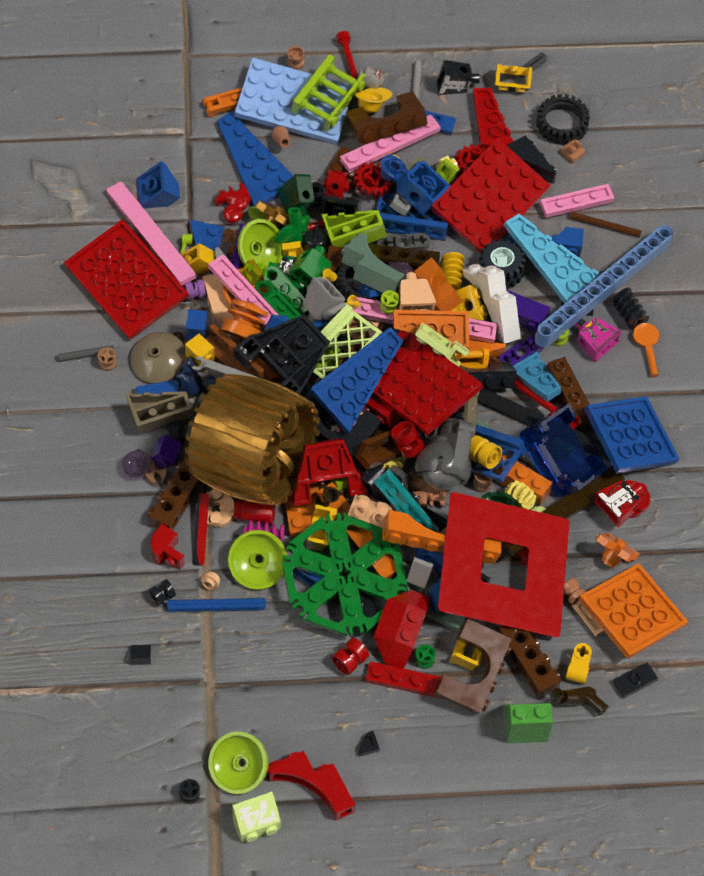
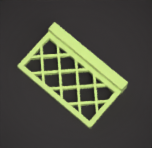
M346 304L321 331L330 341L328 347H335V354H323L321 358L323 367L316 368L313 374L321 379L325 378L327 371H334L339 367L338 358L349 357L350 359L357 353L351 352V345L362 344L361 349H363L380 336L382 331L358 315L351 306ZM356 319L360 322V327L350 328L349 324ZM363 331H373L375 335L372 338L364 339ZM361 332V339L350 340V333ZM347 333L348 341L337 342V337L340 334ZM348 345L349 353L338 354L337 346ZM336 359V366L325 367V360Z

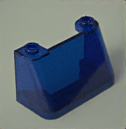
M570 403L562 405L520 432V439L523 440L526 450L541 476L552 482L551 492L556 497H563L579 491L607 470L601 457L598 455L588 456L572 429L570 423L576 417Z

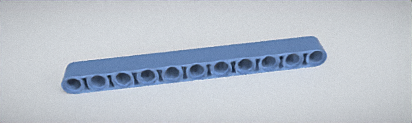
M666 225L657 228L538 326L534 339L535 343L540 347L549 346L669 247L674 234L673 229Z

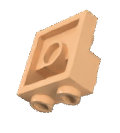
M355 495L348 516L382 528L383 519L388 510H392V508L386 503L371 501L367 496Z

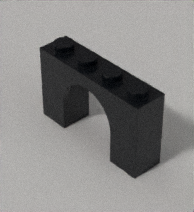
M318 377L313 386L320 382L322 379ZM308 391L304 397L315 405V408L318 410L316 417L320 419L324 408ZM366 409L350 432L346 434L345 432L330 431L323 425L320 419V423L316 427L320 433L316 438L320 437L325 441L342 438L352 459L356 461L357 458L355 456L363 440L375 436L382 426V420Z

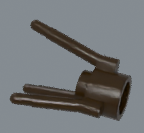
M322 481L317 482L324 489L322 495L325 502L321 506H329L330 503L336 502L339 496L345 492V489L338 491L335 487H328Z

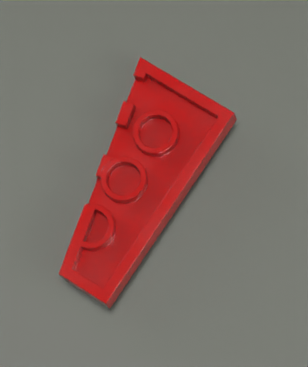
M473 88L472 93L480 148L486 147L487 149L497 138L508 147V144L514 140L510 136L509 127H506L503 114L498 109L499 105L491 88Z

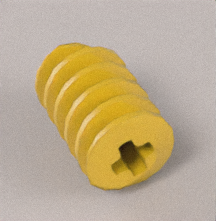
M450 252L442 256L441 268L447 276L445 281H448L455 290H458L462 286V270L465 257L460 253Z

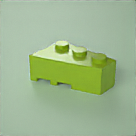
M379 210L359 211L356 214L349 215L339 213L336 216L322 214L332 246L344 247L345 244L348 245L352 238L357 237L360 233L367 235V243L387 237Z

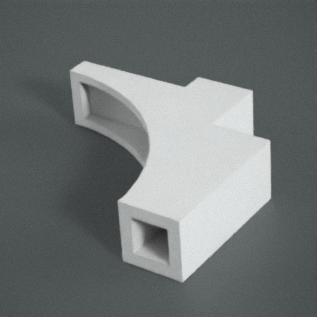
M473 264L469 268L463 269V277L480 289L492 323H497L495 338L504 344L521 339L516 296L506 291L504 271L496 266L483 268L479 264Z

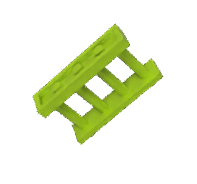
M330 54L293 100L291 112L296 115L301 109H306L326 121V132L331 127L336 126L339 120L338 117L354 98L355 94L358 91L361 92L366 84L364 82L366 74L362 73L358 79L349 76L335 68V57ZM333 74L353 86L349 91H346L327 80V75ZM325 86L344 98L338 103L318 92L317 88ZM310 97H314L335 110L329 115L308 103Z

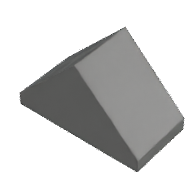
M414 557L407 582L425 588L433 572V564Z

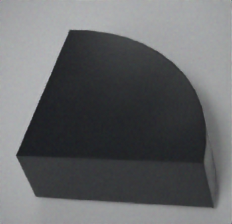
M374 731L368 732L361 740L359 746L360 757L379 752L380 748Z

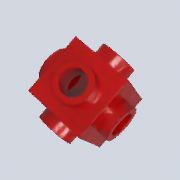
M330 170L328 178L325 177L323 187L326 188L325 193L344 196L345 192L349 191L350 182L347 181L348 173Z

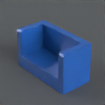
M188 310L186 330H188L187 342L198 334L205 339L207 338V311Z

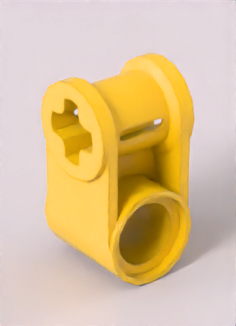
M580 643L575 646L566 680L581 684L586 683L592 654L591 647L588 644Z

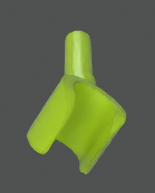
M184 234L182 236L180 254L185 252L186 245H192V234Z

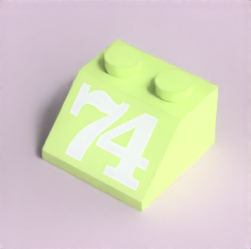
M273 792L233 805V822L241 843L245 841L253 842L259 836L265 834L268 836L273 835L281 829V821Z

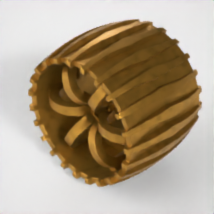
M225 374L223 378H217L215 385L211 384L208 386L209 392L207 395L201 396L202 403L200 407H195L194 412L197 413L194 422L190 421L189 423L192 429L190 435H186L189 446L185 448V453L188 454L186 464L190 466L189 471L203 483L234 498L252 503L276 506L287 502V497L294 495L303 445L315 443V437L319 436L320 431L316 429L320 423V419L316 417L318 410L305 397L272 381L239 374Z

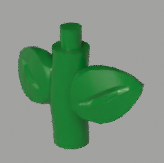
M292 207L288 209L290 224L284 226L273 239L276 243L300 241L302 244V234L307 232L311 216L306 214L301 217V209Z

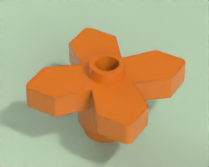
M609 532L605 534L600 533L596 539L598 543L606 547L602 553L603 557L601 560L610 567L614 568L616 564L619 565L622 559L627 562L631 560L636 561L640 555L639 552L627 546L624 540L615 537Z

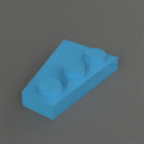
M538 352L513 365L517 370L516 379L545 401H549L561 393L560 385L554 376L549 373L546 364L541 361Z

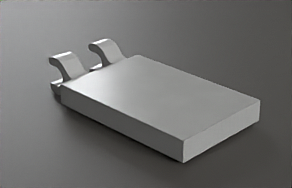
M201 356L196 358L199 362H202L201 366L192 367L201 378L213 376L217 379L219 377L223 378L225 374L257 377L208 359L205 360Z

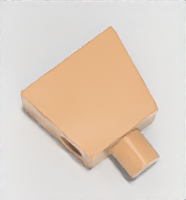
M414 272L407 273L405 279L400 281L398 289L400 298L398 310H434L436 300L426 279H417Z

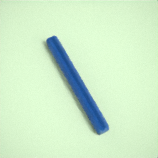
M265 598L167 601V610L169 612L264 610L266 608Z

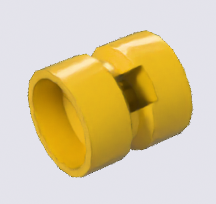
M479 435L474 436L471 439L469 458L479 462V464L488 469L496 467L502 457V448L494 443H489L487 439Z

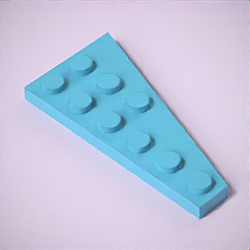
M517 214L504 223L503 226L564 304L600 276L598 271L587 267L583 260L561 244H556L549 235L546 234L545 236L537 230V226L522 215Z

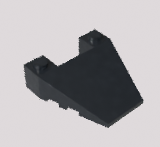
M304 314L283 322L276 327H270L263 332L248 336L234 348L233 356L245 369L260 357L282 380L280 385L301 395L330 341Z

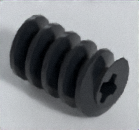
M628 287L619 291L614 296L612 303L616 310L620 312V316L627 323L628 328L635 329L637 325L647 323L649 316H645L646 310H642L643 306L638 304L639 300L635 298V294L631 293L632 290Z

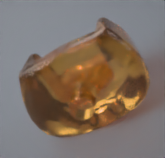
M230 228L225 229L223 232L224 240L231 244L236 243L238 229L235 231Z

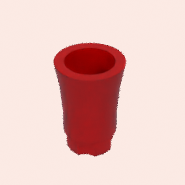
M244 500L235 501L234 519L242 521L252 520V522L260 521L263 524L268 522V525H273L276 505L258 504Z

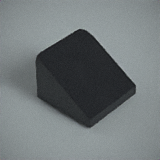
M131 645V665L151 664V645Z

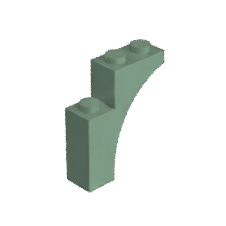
M360 233L357 237H353L348 245L345 244L341 252L343 255L341 262L353 267V271H355L353 279L383 293L387 290L398 292L400 281L404 279L405 274L389 267L373 254L368 246L366 234Z

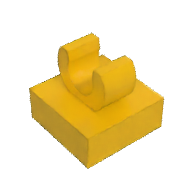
M300 241L282 243L284 255L299 257L303 252Z

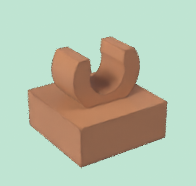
M576 139L561 148L560 153L573 164L586 154V150Z

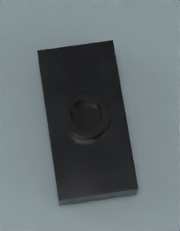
M648 662L614 679L613 683L622 697L626 698L658 681V677Z

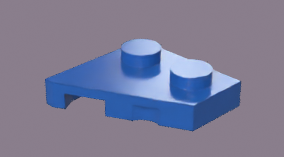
M196 220L190 221L195 245L200 243L213 251L217 247L220 248L225 227Z

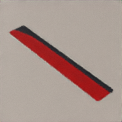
M198 494L193 565H204L209 494Z

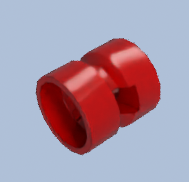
M403 421L393 427L391 436L397 444L401 455L405 458H412L420 454L421 450L424 449V442L418 434L415 425L411 421Z
M354 637L343 645L344 649L340 648L331 656L334 665L345 675H350L357 669V664H362L369 658V652L366 647Z

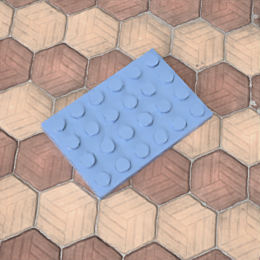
M252 58L234 117L274 128L283 126L289 132L337 145L349 104L338 117L339 120L336 126L331 127L326 132V121L306 109H301L297 115L291 112L293 100L313 74ZM326 78L346 91H349L353 86ZM325 86L317 88L318 92L338 103L344 98ZM310 97L308 103L329 115L335 110L314 97Z

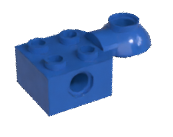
M386 155L381 160V176L386 181H394L397 184V191L422 215L451 186L425 161H418L408 171L403 161L396 156Z

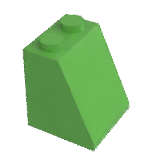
M551 703L504 704L507 743L548 742L553 723Z

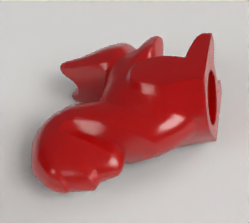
M242 182L239 184L237 191H234L231 186L228 187L229 192L223 189L220 190L217 198L214 200L216 207L228 204L222 214L224 220L228 223H237L241 220L243 216L242 211L247 208L251 201L250 194Z

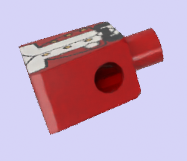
M620 481L598 491L594 502L619 528L639 508L641 501L639 495L644 490L639 483L630 487L625 481Z

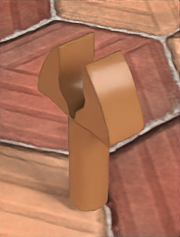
M152 452L146 454V459L151 472L145 474L146 479L156 487L155 475L161 478L164 485L166 468L158 469L157 464L150 459Z

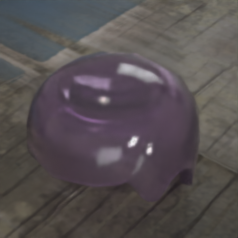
M139 449L129 452L122 462L124 473L134 479L145 477L150 472L152 466L147 452Z

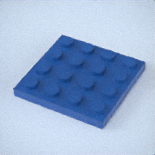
M647 396L591 404L584 408L616 473L676 464L680 460Z

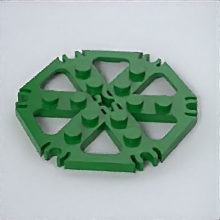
M340 513L336 515L337 520L332 521L330 515L327 514L326 523L324 516H322L290 541L289 546L286 548V551L292 553L291 556L284 555L282 560L289 604L291 606L292 603L296 602L292 607L293 611L296 608L303 610L299 614V618H303L304 622L347 637L346 629H348V635L352 637V629L357 628L360 635H363V626L366 633H368L378 625L383 609L371 618L365 617L359 591L385 601L397 596L399 592L405 593L407 591L408 585L399 544L394 546L395 543L382 540V528L348 516L345 513H342L343 521L341 520ZM350 525L365 529L373 534L372 540L353 555H351L347 535V527ZM318 530H324L327 536L330 557L306 549L303 545L304 541ZM386 554H390L394 558L397 577L391 580L366 570ZM343 567L346 573H350L347 576V580L344 579V576L339 575L342 573ZM297 568L322 577V579L306 592L299 593L295 587L293 570ZM337 593L343 620L338 623L320 617L316 612L317 609Z

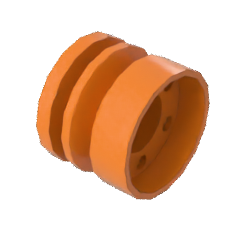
M232 299L230 304L236 307L237 310L228 308L227 311L234 318H224L220 330L241 340L246 339L252 334L260 333L261 331L254 326L255 324L264 325L265 322L258 317L267 318L269 313L253 303Z

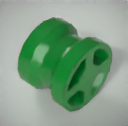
M428 644L419 646L415 656L416 665L422 669L431 668L435 662V649Z

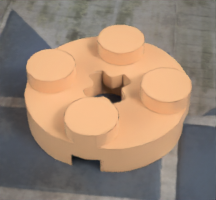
M216 489L205 493L209 494L207 527L219 526L222 528L229 525L234 519V500L232 497ZM218 506L220 512H212V507Z

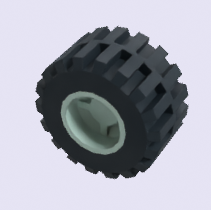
M499 239L498 242L493 240L491 244L487 243L485 248H482L479 265L483 268L496 266L503 270L506 289H509V286H516V282L520 283L521 278L524 276L525 253L522 252L521 247H517V243H510L511 240L503 241V239Z

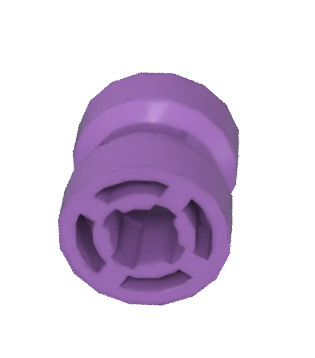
M203 279L184 284L185 290L189 294L187 300H192L194 297H206Z

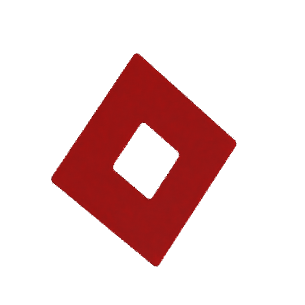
M451 492L438 609L450 614L559 637L561 632L570 521L566 518ZM486 538L525 546L529 549L525 590L521 591L486 583L481 580L484 541Z

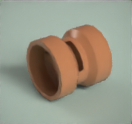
M293 46L288 49V68L301 70L304 67L305 52L301 47Z
M474 473L473 487L478 492H487L492 486L493 479Z
M576 578L564 584V595L569 597L571 605L578 602L580 595L586 592L585 589L580 588V583Z

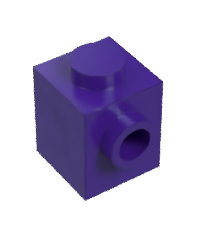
M165 434L157 439L150 459L158 466L164 468L175 464L179 459L180 455L178 453L182 443Z

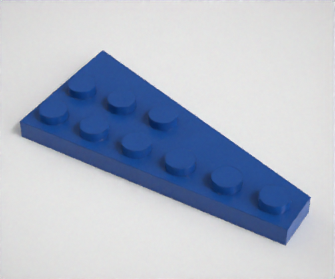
M232 112L218 119V128L224 141H226L239 176L250 194L253 206H256L258 200L267 203L279 197L277 189L293 175L237 117H234Z
M391 327L309 390L346 434L352 429V426L403 342Z

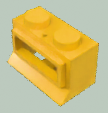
M497 64L495 86H498V90L508 91L510 87L516 88V92H526V89H530L532 67L524 68ZM500 73L526 76V84L500 82Z
M316 504L311 525L322 516H324L326 523L327 514L330 515L332 521H335L337 509ZM324 530L315 532L308 538L306 548L321 552L323 548L326 549L328 546L326 532Z
M457 640L449 663L457 664L470 671L480 667L484 656H481L482 653L474 648L471 658L464 656L463 652L466 644Z

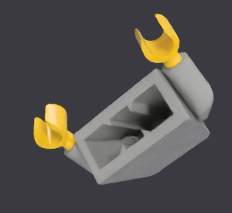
M330 269L323 271V277H313L307 287L304 306L310 312L308 319L311 322L331 320L346 304L353 309L361 306V303L356 301L358 298L355 295H350L347 302H344L345 298L331 283L337 279V275Z

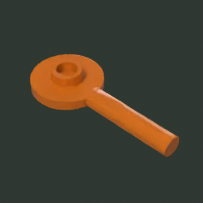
M641 323L635 327L633 339L639 346L645 347L650 374L652 378L658 376L652 346L658 342L659 331L652 324Z

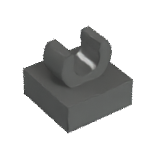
M397 466L391 467L392 473L398 480L403 482L408 490V482L412 481L413 473L406 474L405 467L400 469Z

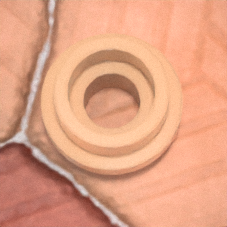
M207 572L201 577V582L206 589L217 590L220 586V577L214 572Z

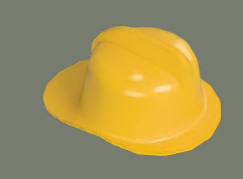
M382 87L376 89L368 88L357 92L355 96L358 98V107H363L365 112L369 114L378 112L383 102L392 97V92Z

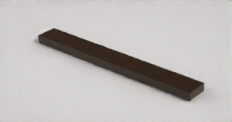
M611 466L541 513L570 519L594 503L598 491L617 482L625 481V478L620 473H616L613 466ZM501 541V544L512 556L526 548L525 546Z

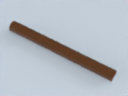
M571 212L570 219L640 237L642 230L576 212Z

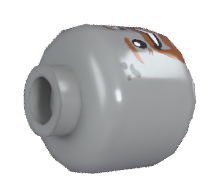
M366 66L363 70L359 71L357 79L362 73L366 74L364 89L382 87L384 75L381 69Z

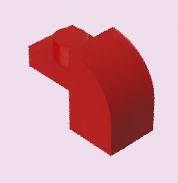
M164 524L159 526L151 538L152 557L158 565L165 560L170 567H176L180 570L185 565L184 555L174 549L178 544V533Z

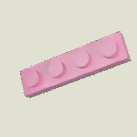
M609 184L541 199L540 205L545 217L549 218L614 202V196Z

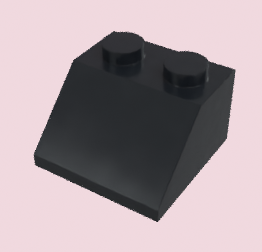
M325 193L322 197L321 221L323 220L322 214L336 216L339 213L349 215L361 211L360 199Z

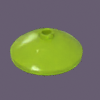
M256 219L248 222L242 228L238 237V253L242 263L246 268L254 269L261 273H264L269 262L280 264L284 255L282 244L273 241L279 230L268 220Z
M252 530L239 536L232 544L228 555L229 568L233 577L241 585L256 590L269 588L276 584L284 575L282 560L283 556L287 555V551L282 541L274 534L264 530ZM256 556H262L263 561L261 563H258L256 561Z
M240 731L227 733L219 738L211 749L208 761L209 771L213 781L222 790L232 794L248 793L256 789L266 776L268 769L266 749L261 741L252 734ZM242 759H244V760L246 761V764H245L244 767L241 765V760H242Z

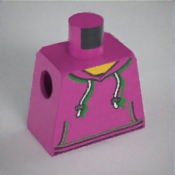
M595 317L589 323L581 319L574 325L579 330L577 343L595 363L620 340L621 331L598 317Z

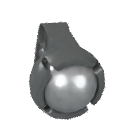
M448 418L429 435L425 434L424 449L421 450L415 465L417 476L424 479L429 486L437 490H449L457 485L467 484L471 475L469 451L471 439L475 431L474 425L458 418Z

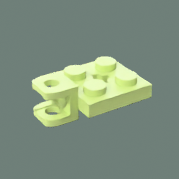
M423 322L420 323L416 330V339L424 345L429 344L433 347L432 350L440 356L445 355L447 359L457 366H460L461 362L452 356L457 350L465 356L469 354L470 350L457 341L452 343Z

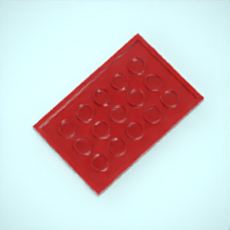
M497 138L430 209L481 254L482 248H485L487 243L491 244L493 240L498 242L508 232L503 226L506 221L517 214L523 216L551 185Z
M123 219L64 262L68 270L129 340H132L189 297L188 292Z
M400 331L397 335L403 342L381 377L372 396L405 420L411 421L423 433L429 435L483 388L482 382L443 355L436 354L432 350L433 348L427 344L420 343L416 339L417 337L410 332Z

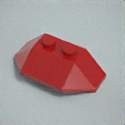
M410 590L387 599L373 636L384 664L405 668L426 615L430 600L429 596Z

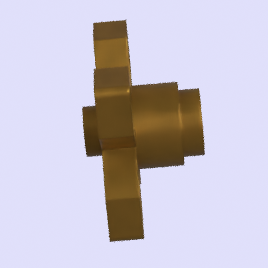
M258 200L255 207L266 213L264 219L273 223L278 230L281 225L286 226L290 224L285 209L278 205L275 206L272 203Z

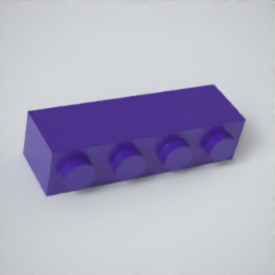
M506 289L508 293L516 296L519 326L526 328L530 332H537L538 326L549 317L551 307ZM481 297L482 304L486 307V305H485V303H484V301H483V299H482V297Z

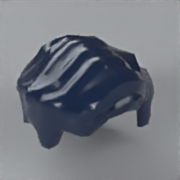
M187 357L181 364L183 370L176 375V378L181 379V392H187L188 396L196 397L201 391L202 379L198 372L192 368L193 366L197 367L193 358Z

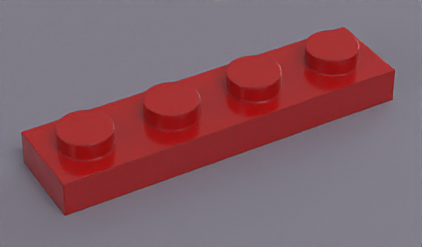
M370 661L365 680L366 683L439 698L433 695L440 676Z

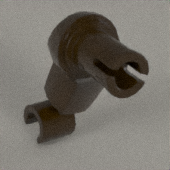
M590 686L570 690H562L555 687L550 693V696H555L553 699L555 704L560 702L561 705L572 707L589 704L599 715L604 714L609 708L596 695L597 690Z

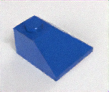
M163 161L137 177L139 204L143 208L168 207L180 199L179 183Z

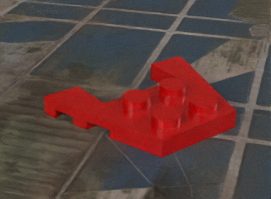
M342 438L303 445L292 505L298 506L311 503L309 483L342 477L347 479L348 495L354 496L367 493L366 487L361 481L360 474L356 470L353 459Z

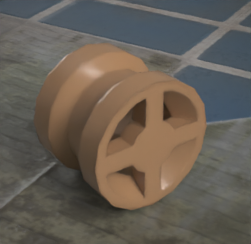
M105 347L98 352V365L100 369L111 371L116 367L115 350Z

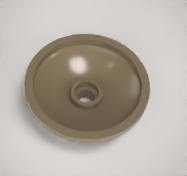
M155 332L144 336L135 344L130 356V364L134 374L141 381L148 384L175 379L176 375L183 370L181 364L186 360L185 348L182 342L176 336L166 332Z

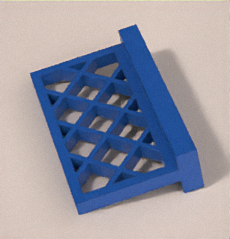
M388 193L387 195L383 194L382 198L379 197L377 210H379L386 232L396 234L425 233L430 239L446 241L448 223L435 221L440 218L437 214L430 217L427 213L432 211L431 209L424 215L419 211L412 215L408 211L406 214L408 217L399 216L401 215L400 213L394 212L391 209V203L386 204L383 199H390L392 201L395 194Z
M476 424L475 436L479 435L487 439L489 443L500 446L502 448V455L512 453L513 456L504 461L503 457H501V462L493 469L486 467L477 468L476 464H479V462L472 460L471 472L503 483L520 456L524 457L527 450L524 442L521 439ZM500 467L504 468L500 475L492 471Z

